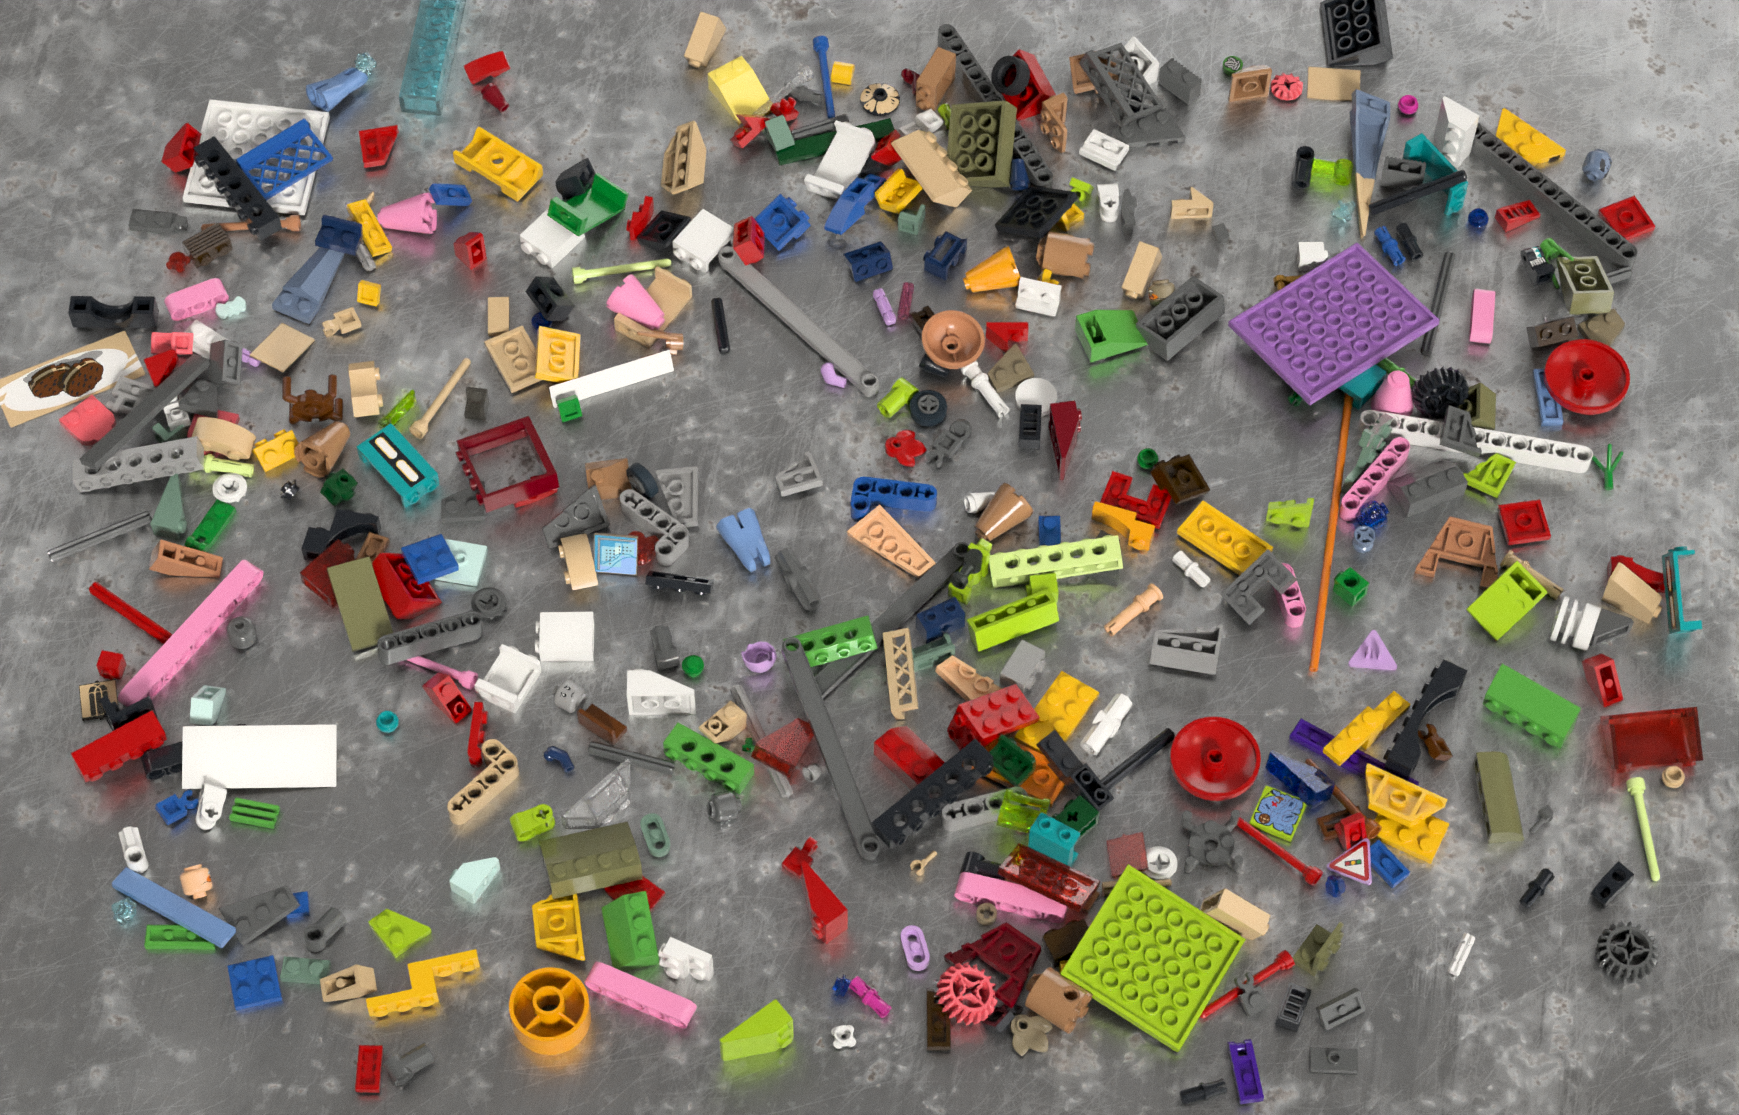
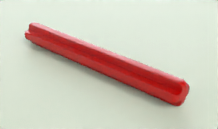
M93 582L89 587L92 595L163 644L173 635L98 582Z

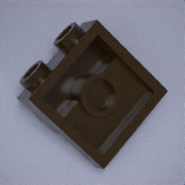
M1190 454L1182 457L1176 455L1167 462L1161 460L1153 466L1154 469L1150 472L1159 489H1167L1176 505L1206 495L1210 491Z

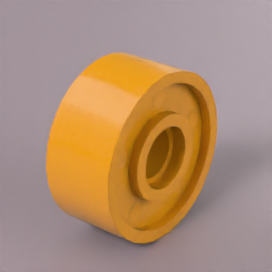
M554 967L540 968L522 977L511 992L509 1013L513 1031L520 1043L529 1050L543 1055L561 1054L577 1046L586 1036L591 1023L588 993L581 980L571 972ZM547 1005L558 1006L556 1009L552 1011L541 1010L544 1006Z

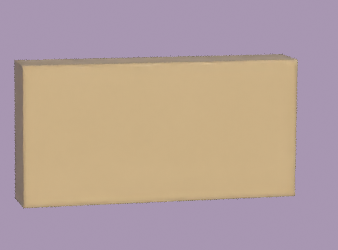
M488 297V336H498L508 332L509 297Z

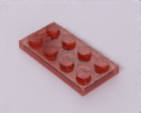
M1020 843L1017 844L998 870L999 875L1079 913L1099 888L1100 884L1099 880Z

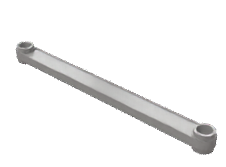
M725 246L720 249L718 260L722 268L727 270L823 358L832 363L865 396L876 395L879 390V380L876 375L872 374L751 264L745 265L732 247Z

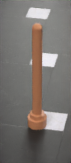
M290 215V217L280 220L282 228H287V230L291 231L301 230L299 215ZM246 222L219 223L224 231L249 230ZM216 223L203 224L201 230L203 231Z

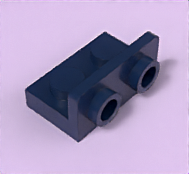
M323 215L321 218L322 225L315 239V246L355 256L363 238V225L355 221Z
M882 241L843 254L844 261L852 270L855 282L893 269L890 251Z

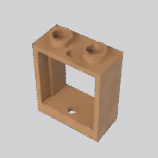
M937 47L916 81V106L924 111L932 109L935 112L955 80V53Z

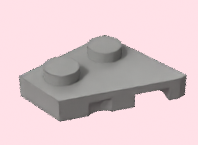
M810 451L804 453V458L798 463L794 461L786 470H782L775 476V481L782 497L823 486L822 477Z

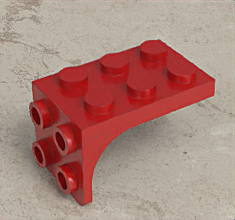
M1017 684L959 704L947 728L949 738L954 741L959 750H962L974 739L985 747L1001 734L1006 735L1037 723L1040 717Z

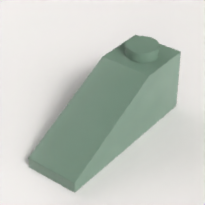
M178 473L170 476L150 523L154 535L179 540L181 533H184L187 528L182 488Z

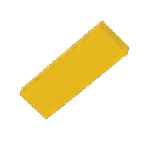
M366 199L347 204L346 209L351 219L363 225L362 239L372 257L391 252L392 246Z

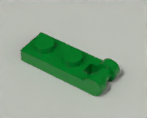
M217 499L193 534L186 539L185 547L208 553L236 514V508Z

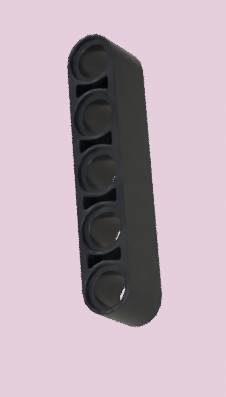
M237 724V725H233V726H248V725H247V724ZM183 741L148 751L141 756L147 779L157 780L182 772Z

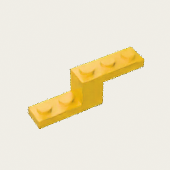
M1393 691L1374 710L1367 706L1323 748V753L1338 766H1341L1360 746L1367 750L1410 709L1411 704L1397 692Z
M474 949L407 964L412 989L367 998L366 1003L369 1015L381 1017L389 1012H405L412 1007H428L435 1002H439L434 977H446L454 972H469L480 967L477 950Z

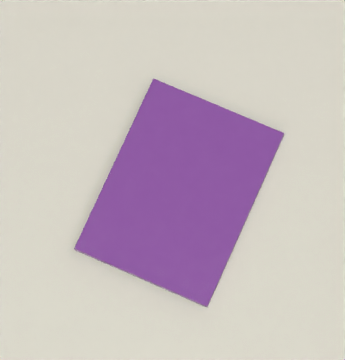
M1355 243L1228 322V326L1309 405H1312L1439 325L1440 320L1363 247Z

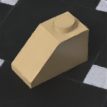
M357 964L320 979L324 1002L359 998L377 991L374 969Z

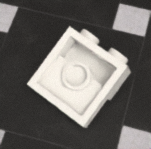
M672 937L669 938L667 944H662L658 956L661 957L659 965L664 967V972L674 979L680 978L685 980L688 973H691L698 980L704 979L710 982L714 975L711 954Z

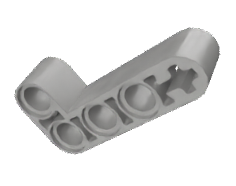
M628 489L621 493L620 507L622 514L659 540L655 545L656 561L660 566H671L689 547L688 529L638 492Z
M1012 787L947 804L942 810L941 823L945 830L953 832L1010 817L1013 828L1017 833L1028 834L1034 824V812L1027 792L1021 787ZM1013 799H1020L1022 802L1016 803V802H1013L1012 800H1013ZM996 804V805H999L1000 807H999V808H992L991 805ZM976 810L978 813L971 814L969 811ZM1025 818L1028 822H1020L1019 819Z

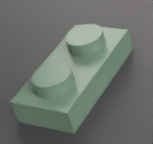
M284 956L280 979L283 982L320 985V979L329 976L331 962L330 960Z

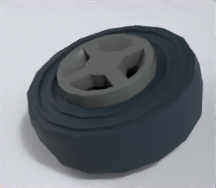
M922 390L916 393L909 405L912 419L916 423L928 427L941 423L946 417L948 408L943 395L934 390Z
M634 463L626 470L630 484L640 495L649 500L659 492L653 475L643 465Z

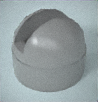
M809 763L802 768V774L806 780L813 783L821 776L822 770L820 766L817 767V763Z

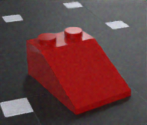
M804 860L801 862V883L812 927L811 931L818 940L822 939L825 944H828L848 929V909Z

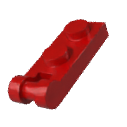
M474 702L467 750L469 764L473 768H479L483 763L480 746L485 742L486 735L485 731H483V724L488 722V711L484 710L483 702Z

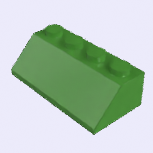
M1503 663L1488 688L1483 701V705L1490 711L1503 715L1511 723H1517L1524 727L1527 732L1536 734L1548 744L1557 746L1560 749L1573 731L1581 710L1577 705Z

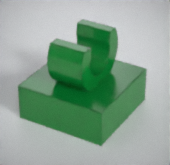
M576 394L556 400L562 422L583 416Z

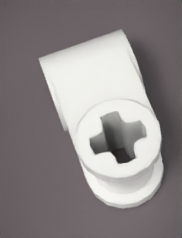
M1118 183L1097 184V201L1099 203L1100 217L1105 222H1114L1119 216Z
M206 783L203 784L199 794L196 824L201 829L209 830L213 828L216 821L220 818L226 798V789Z

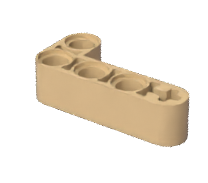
M489 739L483 743V758L488 767L449 800L447 808L452 823L457 825L466 823L518 777L517 758L498 740ZM492 751L497 752L494 755H489V753ZM507 765L513 766V767L510 768V769H505V768H504V767L507 766ZM489 780H496L494 783H487ZM474 794L480 795L477 798H471V796Z

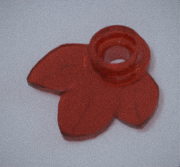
M640 531L630 532L628 535L638 536V565L648 564L658 542L657 536L653 535L646 538Z

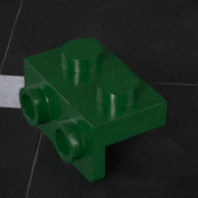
M1001 734L998 744L989 752L993 756V770L1015 787H1020L1035 771V757L1029 751H1024L1018 747L1015 740Z

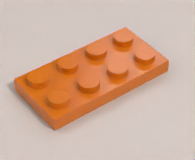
M999 737L991 741L984 748L990 752L998 744ZM1017 743L1018 747L1024 751H1029L1036 760L1035 771L1020 787L1027 792L1029 798L1052 808L1065 784L1047 765L1050 762L1043 754ZM994 770L985 776L1008 788L1015 787Z

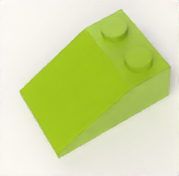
M774 999L719 1039L721 1059L728 1061L774 1052L780 1047H787L792 1042V1038H794L792 1017Z

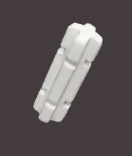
M1463 934L1448 967L1450 974L1454 976L1460 974L1475 941L1473 935Z

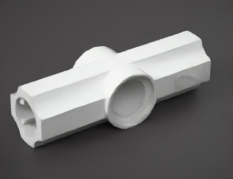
M1116 693L1104 711L1101 710L1096 715L1091 729L1080 742V746L1086 753L1097 755L1106 741L1114 737L1121 725L1122 719L1132 707V702L1126 695Z

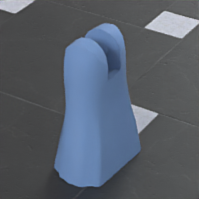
M351 67L330 79L306 85V94L312 105L329 112L347 95L362 87L367 82L368 77L364 72Z
M747 508L737 513V520L734 515H730L719 521L716 529L748 571L753 572L756 570L754 558L757 557L763 567L770 564V553L753 509Z

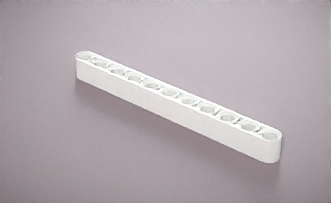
M1366 410L1360 416L1358 431L1361 435L1365 428L1370 429L1369 426L1372 423L1377 425V419L1386 413L1393 417L1390 424L1393 428L1390 435L1385 438L1386 441L1403 437L1409 441L1410 445L1463 453L1439 445L1444 422L1375 410ZM1473 427L1477 435L1475 437L1477 447H1481L1482 450L1481 457L1489 458L1498 453L1516 463L1575 473L1586 472L1593 457L1592 450L1587 446Z

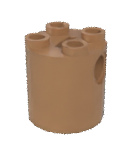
M1049 231L1038 244L1036 259L1042 271L1048 269L1055 275L1075 276L1084 279V276H1089L1091 264L1087 263L1088 256L1093 255L1094 243L1090 242L1091 238H1078L1069 234Z
M1051 967L1041 974H1034L1025 987L1030 992L1025 1006L1068 1034L1075 1028L1077 1024L1075 1021L1078 1017L1082 1019L1089 1010L1087 1005L1093 997L1091 993L1060 975L1059 972Z

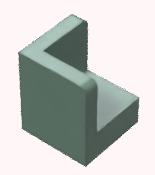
M925 204L920 205L918 212L910 209L900 212L898 230L918 235L925 217Z
M159 423L152 427L154 437L159 443L188 438L186 427L183 424L170 431L169 427L164 429Z

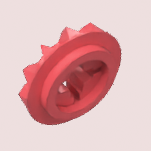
M1283 72L1280 76L1276 75L1271 81L1273 95L1281 100H1294L1302 93L1303 82H1300L1299 76L1294 77L1292 73L1285 75ZM1284 82L1290 85L1289 91L1288 88L1284 86Z

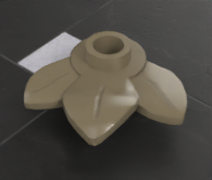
M1023 1014L1016 1015L1010 1022V1030L1014 1034L1012 1038L1014 1050L1020 1056L1026 1054L1029 1048L1037 1052H1047L1048 1039L1045 1033L1053 1028L1052 1024L1041 1016L1029 1018ZM1019 1022H1023L1026 1028L1021 1029L1019 1027Z

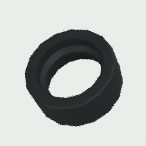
M1010 55L999 59L991 73V82L996 90L1010 96L1019 95L1023 92L1030 79L1028 64L1024 60ZM1015 64V80L1010 86L1006 87V72Z

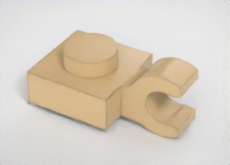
M353 307L334 313L333 320H327L322 323L324 327L323 332L326 337L334 335L338 330L344 334L361 327V321Z

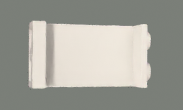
M836 120L834 125L837 133L815 175L807 174L804 182L808 191L838 201L847 187L858 177L876 142L873 133L869 129L858 128L849 122Z

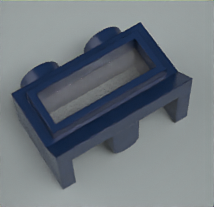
M947 231L942 236L938 235L932 251L927 250L923 257V261H925L924 270L946 281L950 265L956 266L959 253L965 255L967 252V238L961 239Z

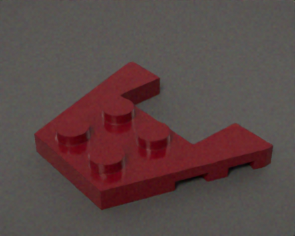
M1005 922L982 934L979 940L971 944L967 942L961 946L960 950L954 953L950 951L945 954L944 960L954 967L958 963L961 965L967 962L970 963L977 956L1007 977L1008 980L995 992V996L1012 1008L1041 953V946Z

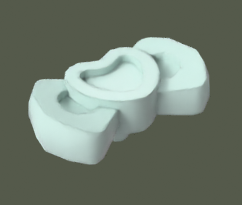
M237 296L234 301H228L226 304L218 303L215 308L216 315L221 319H226L240 312H245L246 301L242 297Z

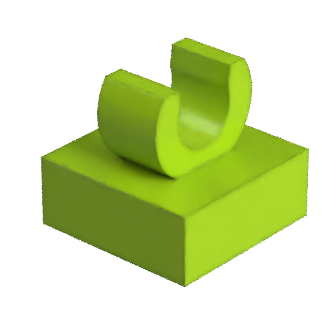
M1073 177L1069 183L1073 187L1070 191L1081 193L1079 198L1081 202L1086 198L1085 193L1091 195L1094 189L1091 184Z

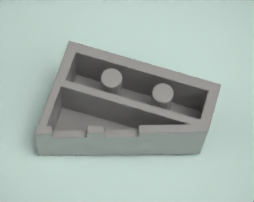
M1217 625L1216 628L1204 629L1201 626L1196 627V630L1183 631V628L1156 630L1150 664L1216 675L1223 625Z

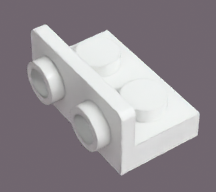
M1021 277L1015 307L1056 316L1061 299L1062 286Z

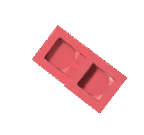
M152 332L151 354H160L171 349L176 350L177 355L193 354L194 333Z

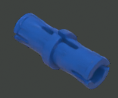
M1382 226V229L1381 227L1377 228L1374 234L1380 241L1384 253L1389 255L1394 266L1402 264L1406 258L1398 248V242L1391 237L1385 226Z

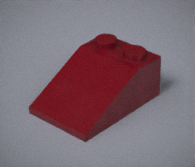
M1075 400L1051 403L1049 407L1048 430L1059 480H1064L1077 442V435L1081 432L1080 421H1082L1081 409L1077 408Z

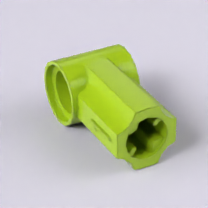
M901 377L893 384L891 391L877 403V408L883 416L891 418L905 404H910L912 397L919 392V389Z

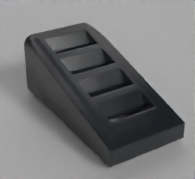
M1021 404L1019 448H1040L1042 405ZM1024 413L1037 414V416H1027ZM1024 430H1036V432H1030V431H1024Z
M1290 982L1275 1024L1297 1032L1312 990ZM1293 990L1305 994V997L1303 998L1301 996L1292 994L1291 992ZM1289 998L1301 1001L1302 1005L1289 1001ZM1289 1005L1300 1010L1298 1012L1290 1008H1287L1286 1006ZM1284 1012L1295 1015L1297 1018L1284 1015Z

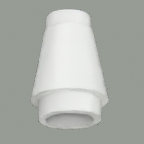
M969 493L963 499L965 510L968 513L976 514L986 509L995 493Z

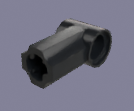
M1309 146L1299 147L1296 152L1291 184L1296 189L1303 190L1309 188L1315 153Z
M971 851L966 853L960 873L969 872L1005 881L1008 866L986 860L983 855Z

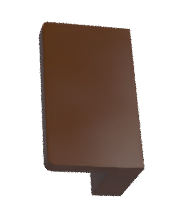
M593 703L585 711L581 708L577 711L578 723L612 746H615L627 732V726Z

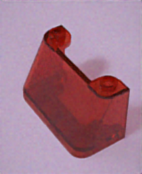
M1697 707L1600 716L1611 769H1616V773H1628L1630 768L1670 763H1682L1683 767L1696 766V761H1703Z

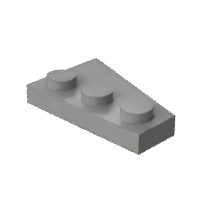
M697 466L655 470L673 518L685 527L698 526L699 470Z

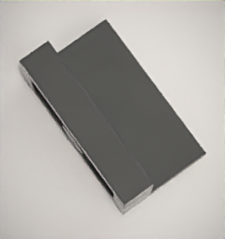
M226 339L211 343L208 382L215 384L224 383L233 386L240 385L242 343Z

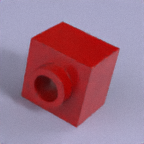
M101 650L96 666L100 676L103 678L122 680L127 664L123 654Z

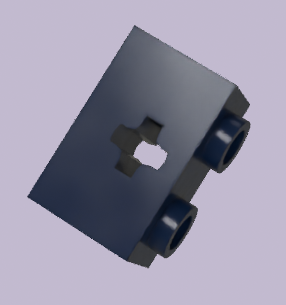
M956 597L916 614V629L926 644L943 637L944 633L950 634L965 627V612Z

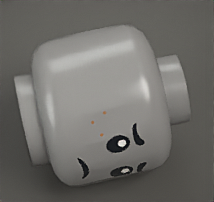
M566 680L562 684L558 683L552 693L555 705L569 713L578 711L580 708L582 709L587 700L585 689L570 680Z

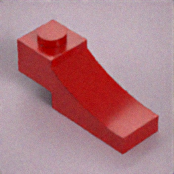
M1623 555L1610 557L1607 566L1608 581L1620 562L1657 593H1665L1663 573L1650 570L1635 563L1633 557H1625Z

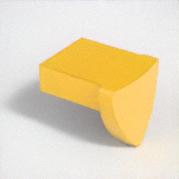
M1073 204L1055 224L1067 232L1072 226L1084 219V213Z

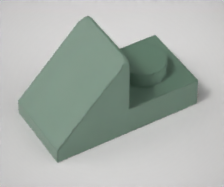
M783 115L770 118V120L765 122L766 127L761 132L776 151L795 144Z

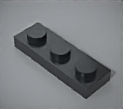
M649 571L646 576L645 585H651L653 589H664L666 587L672 588L675 592H685V590L694 591L697 595H707L713 589L714 579Z

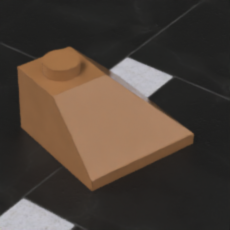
M1253 65L1233 73L1228 97L1229 102L1268 96L1272 69L1266 65Z
M622 458L585 463L588 489L595 484L601 500L620 498L623 491L632 490L626 474V470L629 468L628 459Z

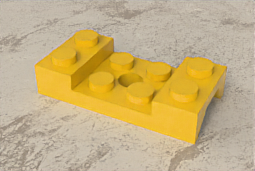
M479 126L475 131L473 140L462 151L455 150L453 152L456 164L469 172L472 170L478 172L500 186L502 193L517 202L543 176L541 164ZM494 160H503L500 164L493 163Z

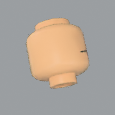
M201 864L184 868V872L180 874L183 893L187 896L193 895V899L207 896L206 891L211 890L213 887L209 869L202 867Z

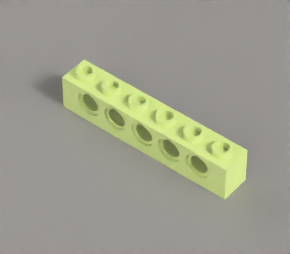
M1106 535L1097 539H1082L1081 541L1071 543L1062 542L1052 546L1042 545L1033 549H1018L1007 553L997 552L989 557L993 589L1029 583V576L1055 573L1056 579L1123 569L1118 535ZM1102 552V554L1096 555L1095 553ZM1076 555H1080V556H1081V557H1079V558H1073V557L1076 556ZM1032 562H1037L1035 565H1030Z

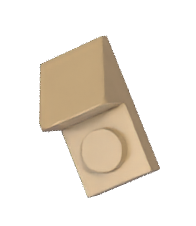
M1190 187L1189 200L1178 199L1171 201V219L1212 217L1213 202L1193 187Z

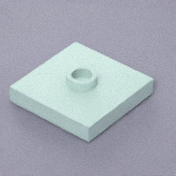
M445 539L459 565V571L444 575L435 580L478 587L488 551L487 546Z

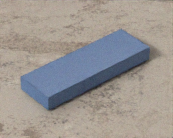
M1534 369L1533 379L1541 426H1562L1561 405L1551 397L1545 386L1544 369Z

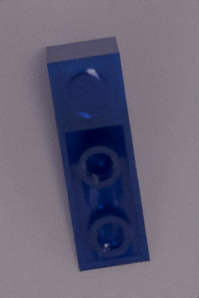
M1270 751L1265 768L1307 806L1313 809L1331 799L1336 783L1324 772L1288 756Z

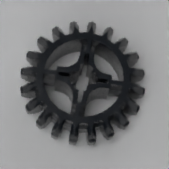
M1443 366L1439 370L1434 368V371H1427L1426 375H1420V379L1415 380L1414 386L1411 387L1412 401L1415 408L1422 415L1426 414L1428 418L1432 415L1436 418L1439 415L1445 417V412L1449 405L1459 408V405L1466 404L1464 399L1469 397V386L1465 376L1458 369L1454 370L1452 367L1446 369Z

